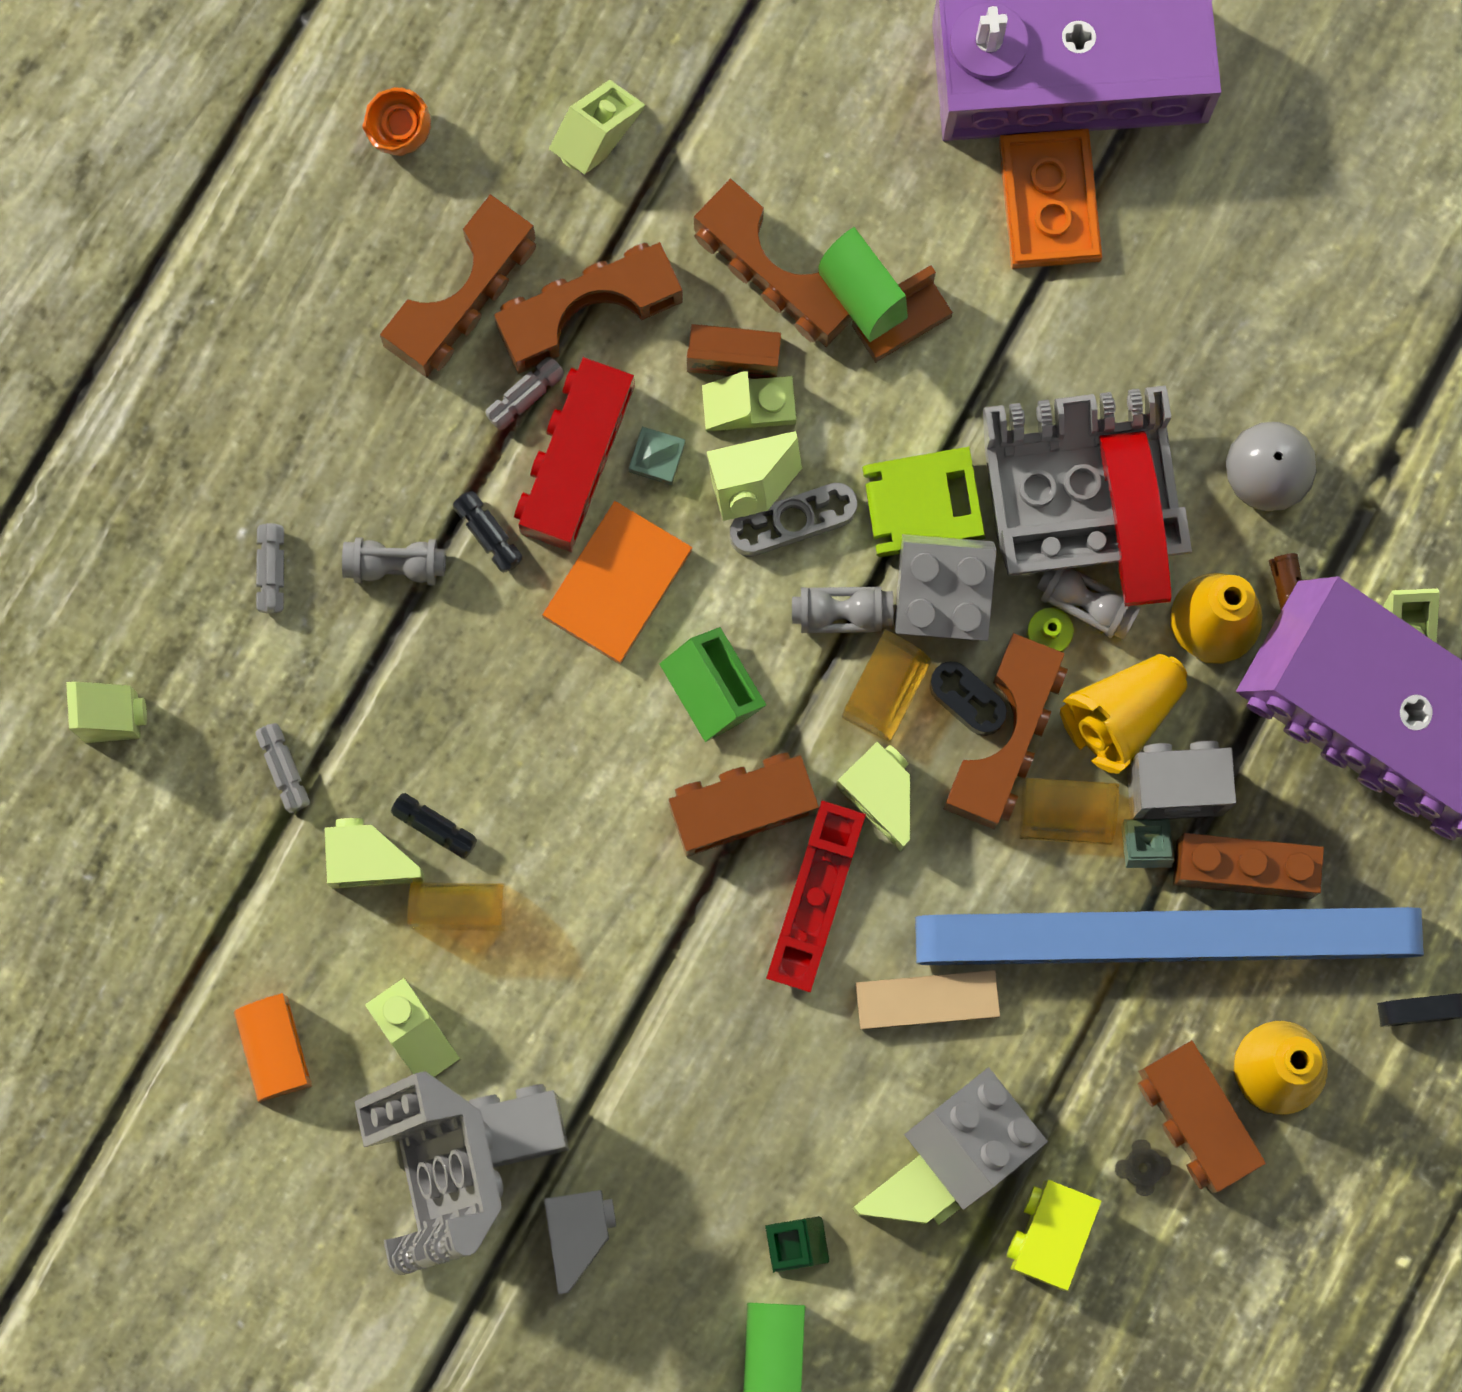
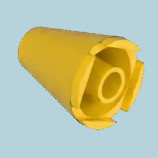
M1209 573L1192 579L1179 591L1171 608V628L1177 643L1190 654L1197 657L1196 659L1205 663L1224 664L1240 658L1255 644L1262 628V610L1251 584L1246 579L1237 575Z
M1157 654L1073 692L1062 701L1066 704L1060 708V716L1064 728L1079 750L1087 745L1096 755L1091 760L1092 763L1108 773L1119 774L1132 763L1135 755L1141 751L1187 690V671L1183 664L1175 657Z
M1272 1021L1256 1027L1243 1038L1235 1053L1233 1072L1240 1090L1250 1104L1266 1113L1286 1115L1307 1108L1319 1097L1326 1083L1328 1064L1323 1047L1310 1031L1292 1022Z

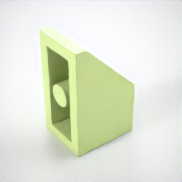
M608 80L570 106L549 150L558 155L566 166L579 170L585 175L607 158L641 114L645 104L613 81Z
M796 431L707 451L712 485L723 521L768 511L802 469Z
M66 682L69 729L84 743L140 739V726L147 724L146 703L144 698H138V693L130 685Z
M876 742L837 780L836 788L861 813H865V817L901 852L910 841V774L905 770L909 764L894 747L889 745L884 749Z
M364 819L336 820V827L324 828L327 884L332 889L424 883V873L421 868L375 827L364 825Z
M405 978L365 1004L381 1030L413 1074L426 1071L431 1076L436 1077L460 1060V1057Z
M919 1155L855 1205L853 1210L858 1216L925 1224L934 1219L940 1225L961 1207Z

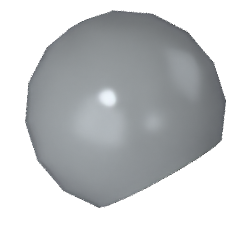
M1281 422L1259 423L1242 431L1231 444L1226 459L1228 482L1235 495L1249 507L1262 511L1285 510L1299 503L1312 489L1317 472L1315 452L1307 437L1295 427ZM1279 453L1282 459L1276 460L1274 454Z

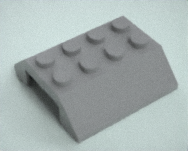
M1165 385L1145 388V414H1143L1140 390H1128L1127 422L1115 423L1114 413L1116 407L1111 392L1100 393L1099 420L1094 394L1055 399V425H1052L1049 400L1038 401V407L1036 408L1038 420L1037 433L1024 434L1025 415L1020 403L1009 405V431H1007L1006 414L1003 405L983 408L985 456L997 540L1008 576L1119 562L1120 555L1108 480L1105 481L1100 451V435L1145 431L1159 488L1168 556L1190 554L1192 552L1185 507H1179L1167 432V425L1172 417Z
M426 1071L415 1073L354 1101L364 1147L399 1141L418 1232L383 1240L390 1269L398 1275H406L420 1269L449 1262V1260L454 1258L459 1259L475 1253L502 1208L500 1199L503 1195L502 1180L499 1173L493 1169L490 1155L493 1144L491 1130L488 1124L483 1122L481 1110Z

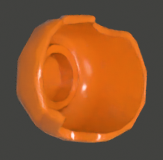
M394 87L379 92L367 105L362 127L372 146L383 153L402 156L415 152L427 141L431 130V116L427 105L416 92L410 89Z

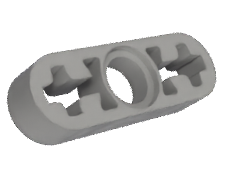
M831 483L774 502L768 511L735 518L730 527L731 545L739 554L753 557L849 524L855 516L857 497L849 486L842 483ZM836 495L839 501H848V504L844 506L843 515L837 516L834 510H828L819 515L822 523L814 524V512L808 502L816 501L817 510L829 504V496ZM789 508L800 509L807 518L806 525L799 531L792 532L786 530L780 522V516L785 510ZM766 516H773V528L779 536L778 538L771 539V530L760 533L755 545H750L748 539L740 540L738 536L743 534V525L751 524L754 530H758L767 526Z

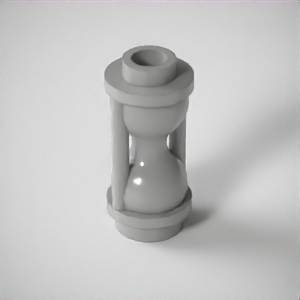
M356 537L354 542L343 543L342 575L343 578L354 579V583H362L363 580L375 581L382 578L385 574L405 575L414 582H427L428 585H436L437 576H445L446 550L437 549V540L429 539L428 543L415 542L407 548H386L377 541H364L360 537Z
M1073 568L1045 571L1037 586L1039 590L1044 592L1040 601L1044 603L1049 602L1106 633L1105 636L1109 638L1115 635L1124 640L1141 609L1137 605L1125 607L1123 595ZM1087 587L1095 590L1098 593L1091 592L1087 589ZM1075 606H1080L1087 611V613Z
M801 587V597H792V624H801V633L882 632V628H893V591H882L881 587ZM833 596H851L845 601H838L832 598ZM838 619H845L851 622L843 624H831L832 622Z

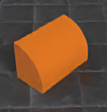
M281 993L236 1009L234 1016L258 1103L312 1087L288 997Z

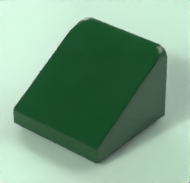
M818 1216L765 1225L773 1272L829 1262L822 1217Z

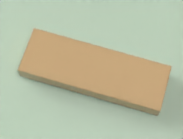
M995 970L856 982L855 984L860 1030L1000 1017Z

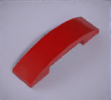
M1141 431L1100 435L1099 444L1105 481L1108 480L1120 555L1118 566L1124 605L1127 607L1171 602L1170 570L1162 506L1146 433Z
M821 800L766 979L811 993L863 826L865 813Z

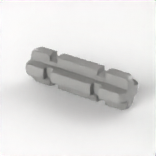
M549 356L535 366V373L531 371L503 394L504 399L502 401L496 400L487 408L486 416L499 430L505 429L515 420L513 417L516 413L521 415L547 392L545 389L548 385L553 387L563 378L564 371L562 367L552 357Z
M267 523L259 525L257 528V544L261 545V549H257L256 586L261 587V592L256 593V608L259 612L273 614L282 612L284 609V593L279 592V588L284 587V550H280V545H284V528L278 524Z
M277 723L261 727L256 731V737L262 750L267 752L264 754L276 787L283 792L280 794L284 807L289 813L299 811L308 806L310 800L303 785H299V782L302 780L287 745H283L285 738L281 728Z

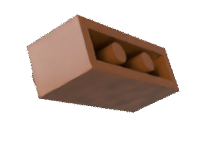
M789 752L777 754L763 760V768L747 773L745 767H739L720 774V782L703 787L701 781H697L675 789L676 796L669 798V807L686 857L817 814L819 806L802 756L790 758Z
M1183 833L1176 840L1173 886L1313 899L1321 893L1324 847Z
M1192 1040L1138 1071L1143 1079L1138 1082L1142 1095L1151 1107L1157 1104L1167 1119L1166 1122L1162 1123V1127L1175 1148L1183 1146L1192 1161L1186 1165L1187 1169L1200 1189L1207 1186L1210 1193L1219 1192L1266 1164Z

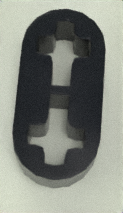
M945 662L934 670L929 687L932 696L938 703L977 735L988 736L1000 730L1006 719L1007 710L1003 700L968 668L958 662ZM944 674L950 678L954 674L959 675L961 679L958 686L967 696L963 698L954 690H950L947 694L942 692L943 680L940 676ZM973 699L983 708L990 703L995 707L992 716L997 721L992 724L986 720L979 724L975 720L978 712L968 702Z
M1462 993L1377 1003L1380 1027L1461 1019Z

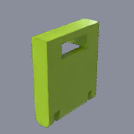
M969 446L878 462L862 467L864 478L882 476V480L865 484L874 539L892 536L893 541L875 546L878 557L900 554L902 534L967 540L985 539ZM965 476L972 514L954 517L947 479Z

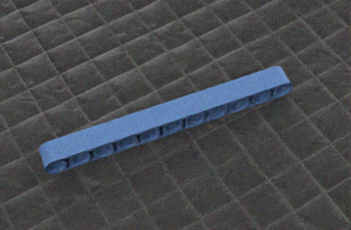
M1413 907L945 914L915 917L916 964L1373 959L1424 956L1421 908Z

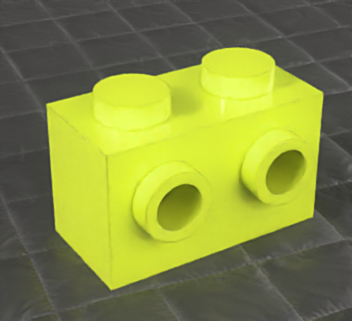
M1045 1180L1041 1188L1033 1186L1024 1208V1213L1031 1215L1025 1232L1016 1230L1007 1252V1257L1013 1259L1010 1270L1062 1291H1068L1101 1200L1051 1180Z

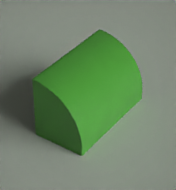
M851 228L826 251L819 264V275L869 342L908 318L906 295L856 228Z
M721 627L690 638L659 663L705 742L736 727L766 706L765 701Z
M747 1302L743 1392H801L805 1305Z

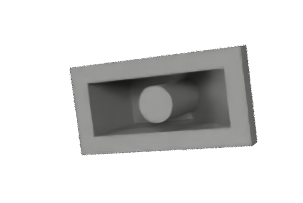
M601 1190L544 1199L558 1294L570 1293L608 1241V1228L616 1227L613 1200H603Z

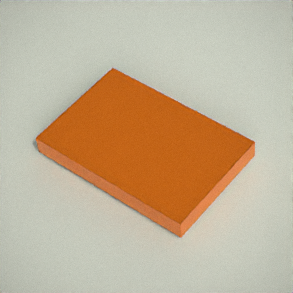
M1089 128L1000 135L999 149L1012 269L1101 262L1102 247Z
M614 501L543 612L542 617L621 665L691 554L692 547Z

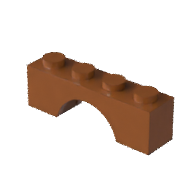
M730 178L694 216L695 239L709 253L714 254L718 251L730 262L728 268L739 280L746 284L752 281L763 291L761 294L762 299L774 311L781 313L784 310L797 322L794 326L803 337L812 343L818 340L827 347L853 319L819 275V272L806 275L794 274L782 270L769 260L760 245L758 236L763 223L764 207Z
M491 194L463 228L466 244L473 254L472 271L464 286L451 297L437 302L426 303L407 299L380 333L383 346L426 378L434 368L440 371L448 363L454 353V349L451 346L462 333L467 336L473 331L482 316L479 312L489 298L494 301L502 294L509 282V278L506 276L516 263L520 266L525 264L536 248V243H534L536 239L534 225Z
M659 242L652 246H649L648 243L638 244L624 253V258L608 264L607 261L594 263L582 272L583 276L569 282L566 279L553 281L541 289L542 293L527 300L524 297H517L504 303L500 307L501 311L495 313L494 317L496 327L517 373L520 374L534 368L546 357L550 356L553 359L559 357L560 336L565 324L576 312L586 306L597 303L617 304L627 308L638 318L644 320L683 303L682 288L661 243Z
M1015 633L1012 634L993 681V684L1007 698L1012 709L1013 731L1011 738L1000 751L992 756L978 760L962 761L943 810L994 830L1000 819L1009 821L1018 799L1017 795L1010 792L1017 776L1023 779L1026 778L1035 753L1027 750L1033 734L1042 737L1052 712L1044 708L1050 692L1058 695L1068 669L1060 666L1065 653Z

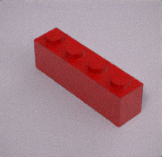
M585 357L582 358L578 370L571 367L562 391L563 394L568 395L563 410L555 409L548 424L546 435L552 436L546 453L539 450L531 469L530 476L536 478L530 494L522 493L515 510L514 518L520 520L518 524L520 534L572 552L635 388L633 374Z

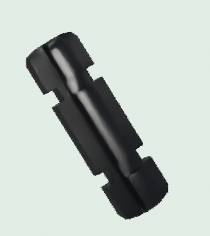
M473 491L462 494L454 501L453 509L462 520L466 518L469 521L466 526L487 554L493 553L492 561L503 573L511 571L523 560L522 554L514 544L509 546L507 543L509 537L489 510H482L484 504L477 494Z
M402 793L391 808L393 816L404 823L410 821L412 828L442 846L447 844L449 846L448 849L461 858H466L475 847L477 839L473 834L463 828L460 830L456 829L455 823L426 805L423 807L419 806L418 800L406 793Z

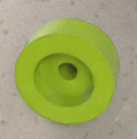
M1045 608L1035 613L1026 630L1027 639L1060 652L1066 650L1074 634L1073 624L1069 616L1055 608Z

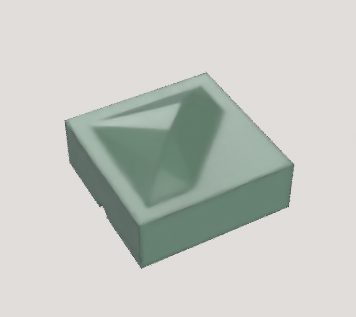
M642 426L628 468L629 472L672 485L686 440Z
M1124 819L1121 830L1126 868H1172L1174 852L1170 820Z

